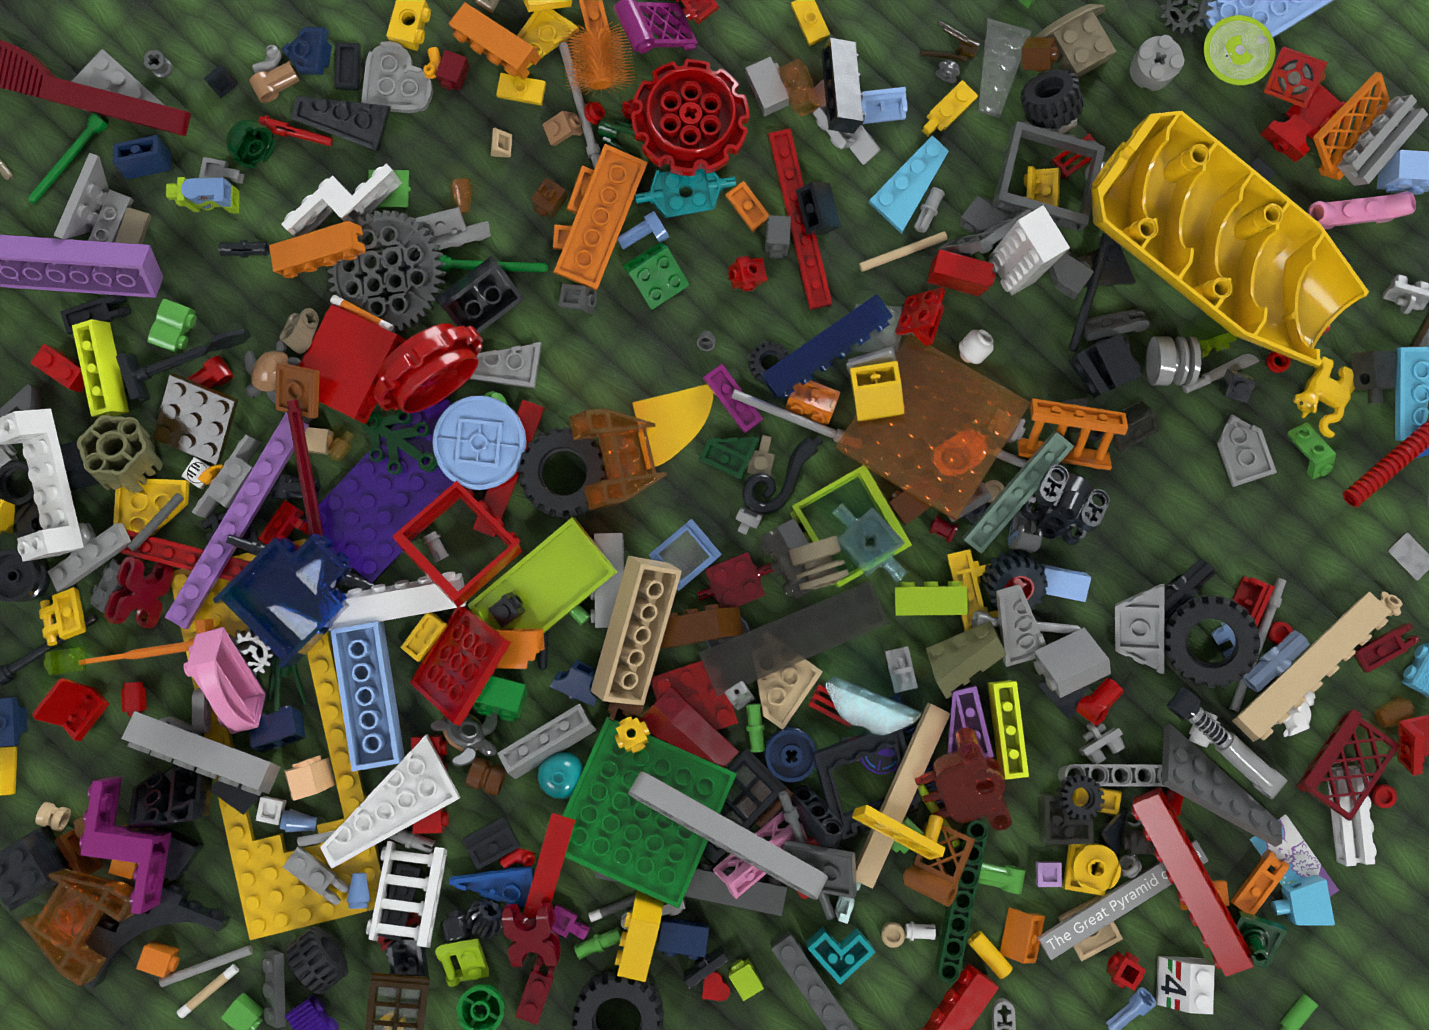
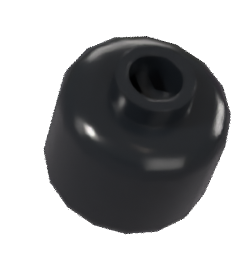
M460 910L447 913V918L440 923L445 944L470 940L474 936L472 929L466 927V914H461Z

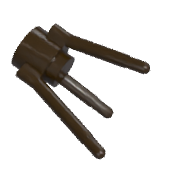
M937 21V24L943 28L944 32L960 41L956 49L960 54L920 51V55L957 59L965 62L967 58H974L980 42L963 35L942 21Z

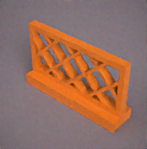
M1375 72L1313 137L1322 161V166L1319 168L1320 175L1340 181L1344 174L1337 166L1343 160V155L1358 143V138L1373 125V120L1388 108L1387 104L1390 102L1382 73ZM1376 85L1373 96H1370L1373 86ZM1370 99L1372 101L1368 113H1365L1368 101ZM1361 100L1358 112H1355L1356 105ZM1345 116L1343 126L1339 128L1341 120ZM1353 116H1356L1353 128L1350 129ZM1330 132L1327 144L1325 145L1323 138ZM1341 132L1337 145H1334L1337 133Z

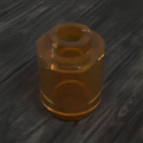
M1398 697L1379 706L1378 710L1375 711V717L1382 727L1392 728L1399 725V721L1413 718L1415 709L1408 699Z

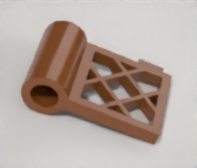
M925 823V826L922 831L924 834L927 827V823ZM942 824L941 830H943L946 840L938 844L943 846L948 843L952 856L943 860L940 857L936 858V863L927 865L922 862L924 856L917 854L914 864L905 869L903 880H905L904 884L906 887L948 907L956 897L958 882L975 839ZM959 838L966 840L967 843L964 851L956 854L952 841ZM954 859L957 868L952 877L946 874L943 864Z

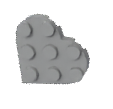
M393 41L381 42L380 46H377L372 52L368 53L361 103L391 106V112L415 113L425 111L428 108L433 96V84L429 78L425 77L421 68L413 66L410 54L401 44Z

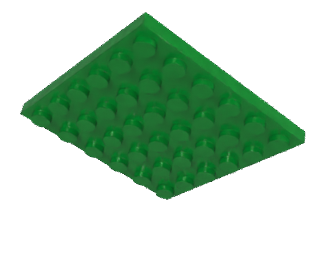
M607 717L562 815L576 820L565 857L679 909L708 840L637 801L628 792L639 772H645L720 814L737 773L650 735L646 736L649 741L645 744L646 747L638 752L633 753L632 750L627 752L625 747L620 749L614 735L618 734L616 728L620 726L619 721L609 720L610 717ZM633 729L627 732L629 738H633L636 735V731Z

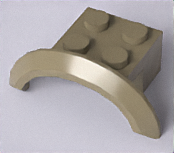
M1087 4L1056 20L1035 36L1055 37V44L1063 56L1058 63L1063 71H1071L1077 78L1109 62L1116 52L1096 17L1106 10V7L1101 4Z

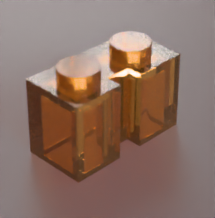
M800 58L778 68L784 85L790 88L791 92L788 93L793 110L800 117L821 107L807 66Z

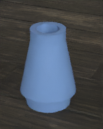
M290 809V811L284 810L280 829L286 830L285 832L315 831L317 817H312Z
M352 873L346 902H349L348 908H368V902L371 900L367 884V873Z

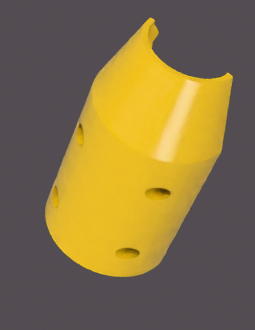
M1183 111L1148 115L1132 131L1129 140L1126 143L1122 142L1092 183L1093 224L1229 333L1253 344L1313 367L1320 366L1322 363L1320 349H1314L1320 336L1339 314L1354 302L1366 297L1369 293L1318 221Z

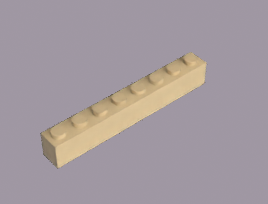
M1371 592L1362 596L1304 651L1289 668L1239 713L1232 722L1253 742L1260 738L1265 740L1273 733L1271 727L1276 722L1282 724L1290 716L1288 711L1293 706L1296 709L1307 700L1304 696L1309 691L1314 693L1323 685V682L1320 680L1325 675L1328 677L1332 676L1340 668L1337 664L1342 659L1346 662L1356 653L1354 648L1358 644L1363 646L1372 638V635L1369 633L1374 628L1379 630L1388 622L1386 617L1391 611Z

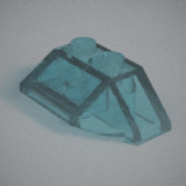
M836 676L826 682L825 687L840 717L846 719L852 725L863 726L869 729L875 735H887L913 724L921 716L922 712L844 681Z

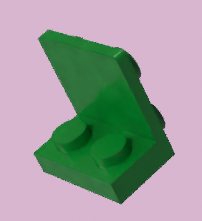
M658 242L622 266L625 272L633 279L651 309L656 308L689 286L670 250L662 242Z

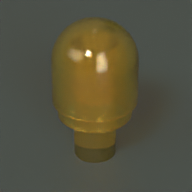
M346 431L341 439L339 437L335 439L328 448L329 458L333 461L343 460L352 447L349 443L355 436Z

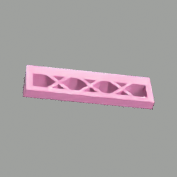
M782 812L755 833L761 838L772 836L769 842L784 850V844L787 840L796 842L790 824L786 828L778 829V825L785 820ZM800 823V826H801V828H802V831H803V834H804V836H805V839H808L807 836H806V833H805V831H804V829H803V826H802V824ZM730 854L713 868L714 873L726 884L730 894L735 899L766 874L733 854ZM736 866L735 871L729 876L723 873L726 868Z

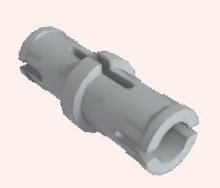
M405 829L387 838L404 844L405 848L410 849L412 847L428 853V855L432 853V847L436 843V840L419 834H413V830L408 831Z

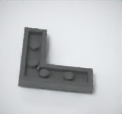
M1031 209L1015 211L983 233L956 237L938 248V250L959 255L965 253L966 256L977 251L980 254L988 252L993 248L994 243L1001 242L1019 219L1031 213Z

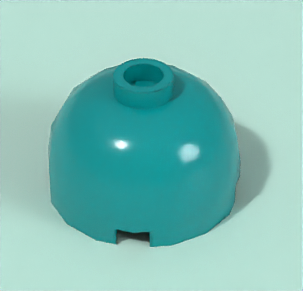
M566 751L556 753L545 759L538 769V781L541 789L553 798L565 799L571 797L584 769L580 759Z

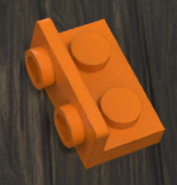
M797 376L785 409L815 422L828 425L841 392Z

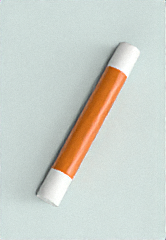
M336 295L331 297L330 302L392 332L394 327L392 324Z

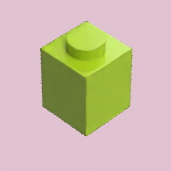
M749 958L744 961L739 959L730 966L731 969L728 970L729 978L743 1001L764 989L763 982Z

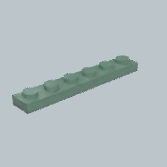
M1054 430L985 510V513L962 537L963 540L982 554L1034 494L1044 474L1051 466L1059 465L1074 446Z

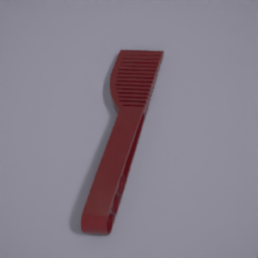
M0 40V88L173 134L187 136L191 113L55 78L51 71L35 56L20 47Z

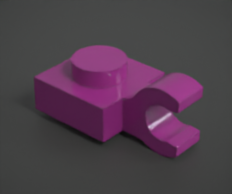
M557 904L554 909L556 920L552 931L565 938L571 932L584 940L590 927L576 922L578 914Z

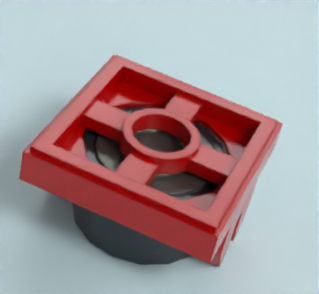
M1282 47L1264 93L1307 109L1313 96L1317 94L1322 86L1320 83L1326 77L1324 71L1328 62L1287 47Z

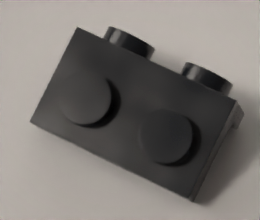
M403 937V941L393 940L387 946L386 956L389 959V974L429 977L425 947L417 946V941L414 938Z

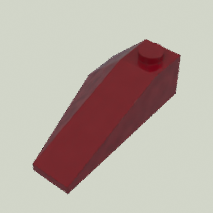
M672 686L639 719L640 722H645L648 730L655 737L723 768L739 752Z

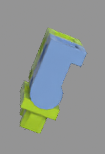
M177 177V184H166V197L169 200H175L178 206H186L193 212H200V208L208 211L215 207H223L229 213H239L240 191L224 178L186 179L185 177Z

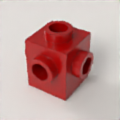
M742 256L737 258L736 262L728 267V276L733 289L742 288V291H751L767 281L763 258L750 259L749 256Z
M1117 951L1115 955L1109 958L1106 972L1112 976L1110 981L1121 988L1127 986L1135 991L1138 984L1142 981L1146 969L1138 963L1140 959L1127 951L1124 955Z

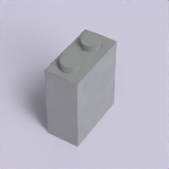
M1085 628L1034 651L1036 659L1034 667L1039 675L1043 674L1045 676L1049 689L1051 691L1055 690L1060 698L1111 674L1109 658Z

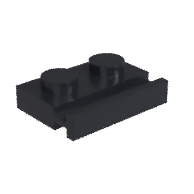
M505 815L462 839L478 870L521 846Z

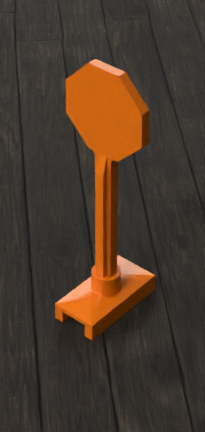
M214 619L195 621L197 634L215 630ZM195 638L189 639L187 642L135 649L124 654L79 660V665L189 651V647L193 645Z

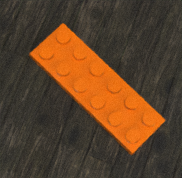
M604 144L553 273L597 291L646 168V161Z

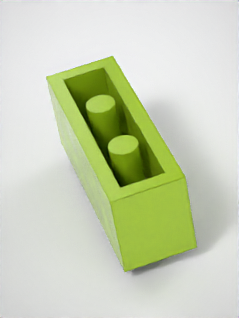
M938 581L924 582V586H915V582H901L900 587H895L896 616L968 615L967 585H962V581H948V586H938Z

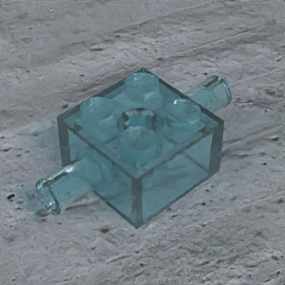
M844 503L840 504L832 512L846 527V532L838 538L840 548L867 577L878 567H883L896 583L908 573L893 558V553L905 542L873 507L861 518H856ZM865 537L867 539L873 538L875 540L873 543L874 548L872 546L867 547L865 545Z

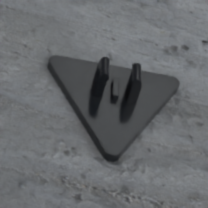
M1046 681L1039 682V687L1068 719L1073 718L1078 703L1090 686V684L1060 698L1055 690L1051 691Z
M1124 807L1110 823H1103V826L1106 827L1101 834V838L1105 840L1108 848L1116 854L1117 859L1120 854L1127 816V808Z

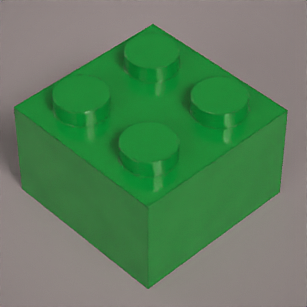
M490 676L473 706L480 714L491 716V713L500 715L502 720L514 722V719H521L528 691L524 684Z

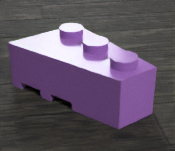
M976 684L955 688L952 691L947 757L965 752L970 747H979L984 759L994 757Z

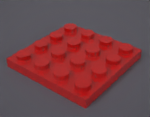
M466 606L454 609L446 622L448 626L430 648L410 681V684L452 723L461 726L464 719L468 716L470 709L480 696L484 686L511 644L508 639Z

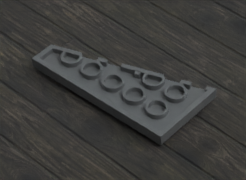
M1171 723L1164 726L1162 785L1274 847L1282 844V824Z

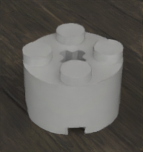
M1169 35L1155 36L1146 40L1134 54L1131 61L1130 75L1134 83L1141 88L1151 89V91H1157L1166 87L1179 73L1184 64L1180 46Z

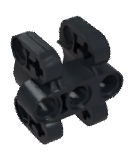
M1053 465L1044 474L1034 494L1021 507V513L1027 520L1040 521L1037 529L1040 528L1042 530V537L1054 539L1061 535L1067 544L1076 545L1085 537L1087 531L1094 530L1101 523L1109 506L1110 499L1105 491L1095 490L1084 478L1068 473L1061 465ZM1051 473H1058L1061 476V482L1055 481ZM1092 497L1100 498L1102 506L1094 504ZM1035 502H1037L1038 504L1036 505V507H1035V509H1034V511H1035V513H1034V512L1031 511V509H1032L1031 506H1032ZM1075 526H1077L1078 528L1076 529V531H1075V533H1074V535H1075V537H1074V536H1072V531H1071V530H1072Z

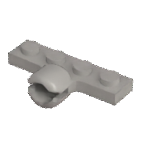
M78 523L84 548L70 552L68 558L48 571L57 592L67 590L128 547L127 545L131 540L123 523L114 524L99 536H96L91 524Z

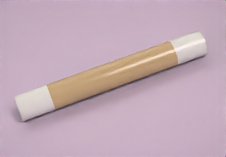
M232 964L177 1011L178 1016L184 1018L238 973L239 968Z

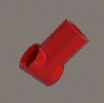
M218 355L208 359L203 364L202 369L187 379L212 389L215 386L226 384L234 375L222 356Z
M1106 678L1091 696L1086 695L1080 700L1076 707V712L1097 726L1103 722L1109 708L1124 693L1123 689L1114 680Z

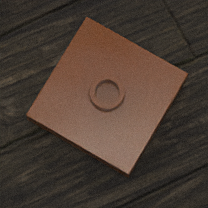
M278 363L276 367L275 410L287 412V401L298 400L302 416L317 418L320 371Z

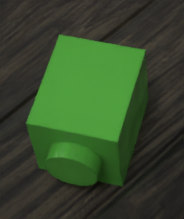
M242 993L221 1019L234 1030H256L263 1021L260 1017L264 1013V1009L245 993Z

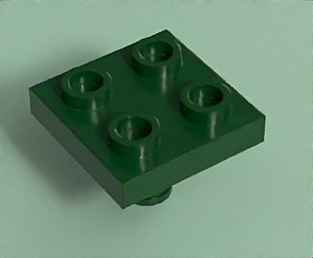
M1239 911L1234 922L1251 952L1253 964L1268 969L1287 929L1285 925Z

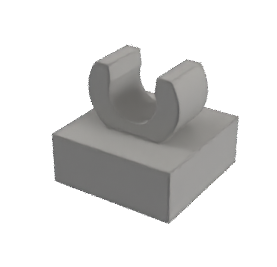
M742 505L735 518L741 522L738 532L746 535L750 526L757 529L763 515L754 513Z

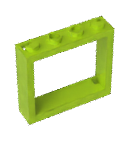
M865 464L791 507L792 512L790 515L797 524H801L804 530L803 534L808 543L819 541L801 509L858 477L896 541V546L849 572L848 576L835 583L837 588L912 546Z

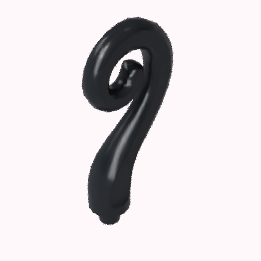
M818 435L812 440L807 437L795 447L789 458L783 487L774 499L762 503L757 501L753 495L755 485L760 482L766 485L763 491L765 498H770L774 494L776 483L769 474L757 473L750 476L742 489V499L745 506L757 514H770L782 508L789 501L795 490L803 464L818 452L817 447L823 443L822 439Z

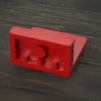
M1321 86L1317 94L1313 96L1307 109L1293 104L1285 115L1289 118L1295 113L1313 127L1307 135L1314 141L1313 137L1340 110L1345 102H1340L1327 89ZM1345 116L1342 118L1340 125L1344 122ZM1330 132L1323 138V141L1329 137Z
M1429 714L1399 721L1398 744L1400 746L1398 748V761L1413 776L1423 773L1424 757L1429 756Z

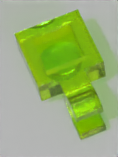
M1226 333L1209 340L1198 341L1203 349L1201 359L1208 356L1211 349L1216 348V351L1219 352L1230 348V343L1236 341L1237 337L1231 333Z

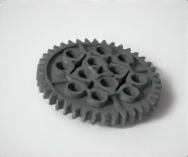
M383 210V213L375 211L374 216L373 214L366 213V219L359 216L358 225L362 226L363 235L357 238L358 242L365 245L366 253L357 255V258L354 260L337 261V264L332 269L327 270L328 273L333 274V277L328 279V282L335 284V286L330 288V291L337 292L336 296L394 326L393 333H398V330L407 331V326L414 328V321L422 323L421 315L424 317L429 316L426 309H435L432 301L438 302L435 296L436 293H443L438 288V285L445 284L443 280L439 279L440 276L446 274V272L440 270V267L444 266L445 263L438 260L443 256V253L436 252L440 245L433 243L435 236L428 235L430 230L423 228V223L416 222V219L413 217L408 218L406 214L401 213L399 215V212L396 211L390 213V211ZM394 231L395 237L390 241V233ZM372 234L373 242L369 245L368 238ZM384 246L390 247L383 250L382 253L378 252V250H381L382 248H384ZM419 250L420 257L415 261L414 254ZM395 254L398 255V261L396 264L393 263V257ZM375 257L376 260H377V263H376L375 267L373 268L372 265H371V262H372L373 258ZM354 261L355 268L351 271L350 265ZM410 265L411 269L405 272V268H408V266ZM422 273L423 281L419 284L417 278ZM398 277L401 278V285L399 287L396 286ZM377 281H379L380 287H379V289L376 291V290H375V283H376ZM357 284L358 291L354 294L353 288ZM390 292L397 293L390 296L389 299L383 298L384 296L389 295ZM403 300L405 306L404 309L401 311L399 308V304ZM382 304L383 311L379 314L378 306Z

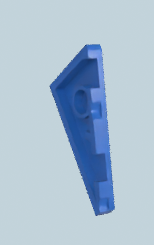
M532 866L453 876L449 878V885L464 891L469 889L481 893L480 896L492 900L504 901L507 904H517L525 907L534 877Z

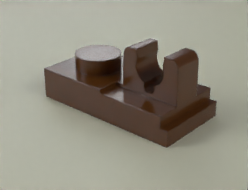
M79 827L58 837L55 842L66 860H68V866L72 867L76 873V879H83L103 866L97 857L80 855V838L83 833Z

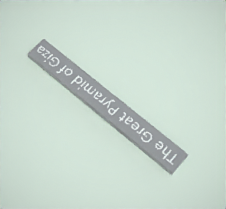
M1193 839L1190 841L1203 864L1207 863L1208 859L1197 840ZM1159 861L1137 874V876L1124 882L1038 936L1037 939L1050 960L1056 958L1172 885L1167 877L1165 864Z

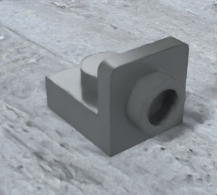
M562 284L558 303L559 307L593 314L597 303L596 291L587 286Z

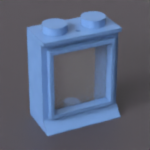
M692 518L649 554L651 560L670 563L682 571L677 586L678 591L722 555Z

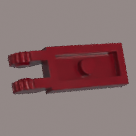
M1410 622L1390 630L1355 650L1354 657L1363 673H1368L1408 651V648L1420 641L1417 635L1402 641L1400 636L1413 628Z
M538 955L534 969L531 970L515 1018L538 1025L556 966H549L548 974L539 972L544 961L540 955Z

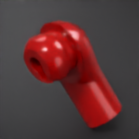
M517 848L500 858L499 861L504 869H507L515 862L530 867L535 862V855L530 850Z

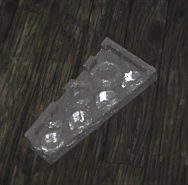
M992 19L987 20L978 112L998 118L1001 117L1022 60V46L1027 37L1031 36L1030 30Z

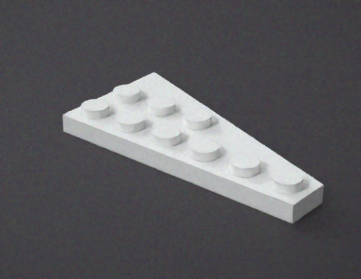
M428 734L420 740L396 768L387 775L365 801L357 807L350 817L320 847L331 869L461 798Z

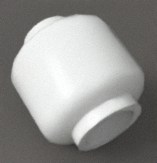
M985 330L970 331L959 343L960 357L967 363L980 364L993 351V338Z

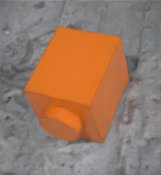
M153 940L143 947L136 969L164 978L176 970L180 958H178L180 949Z

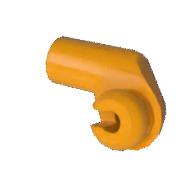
M437 47L427 50L430 62L427 66L423 67L425 77L429 79L436 78L435 74L441 61Z

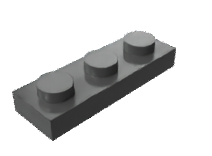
M276 950L265 951V959L262 962V968L265 973L263 994L266 998L264 1019L268 1025L281 1028L286 1026L284 1016V953Z

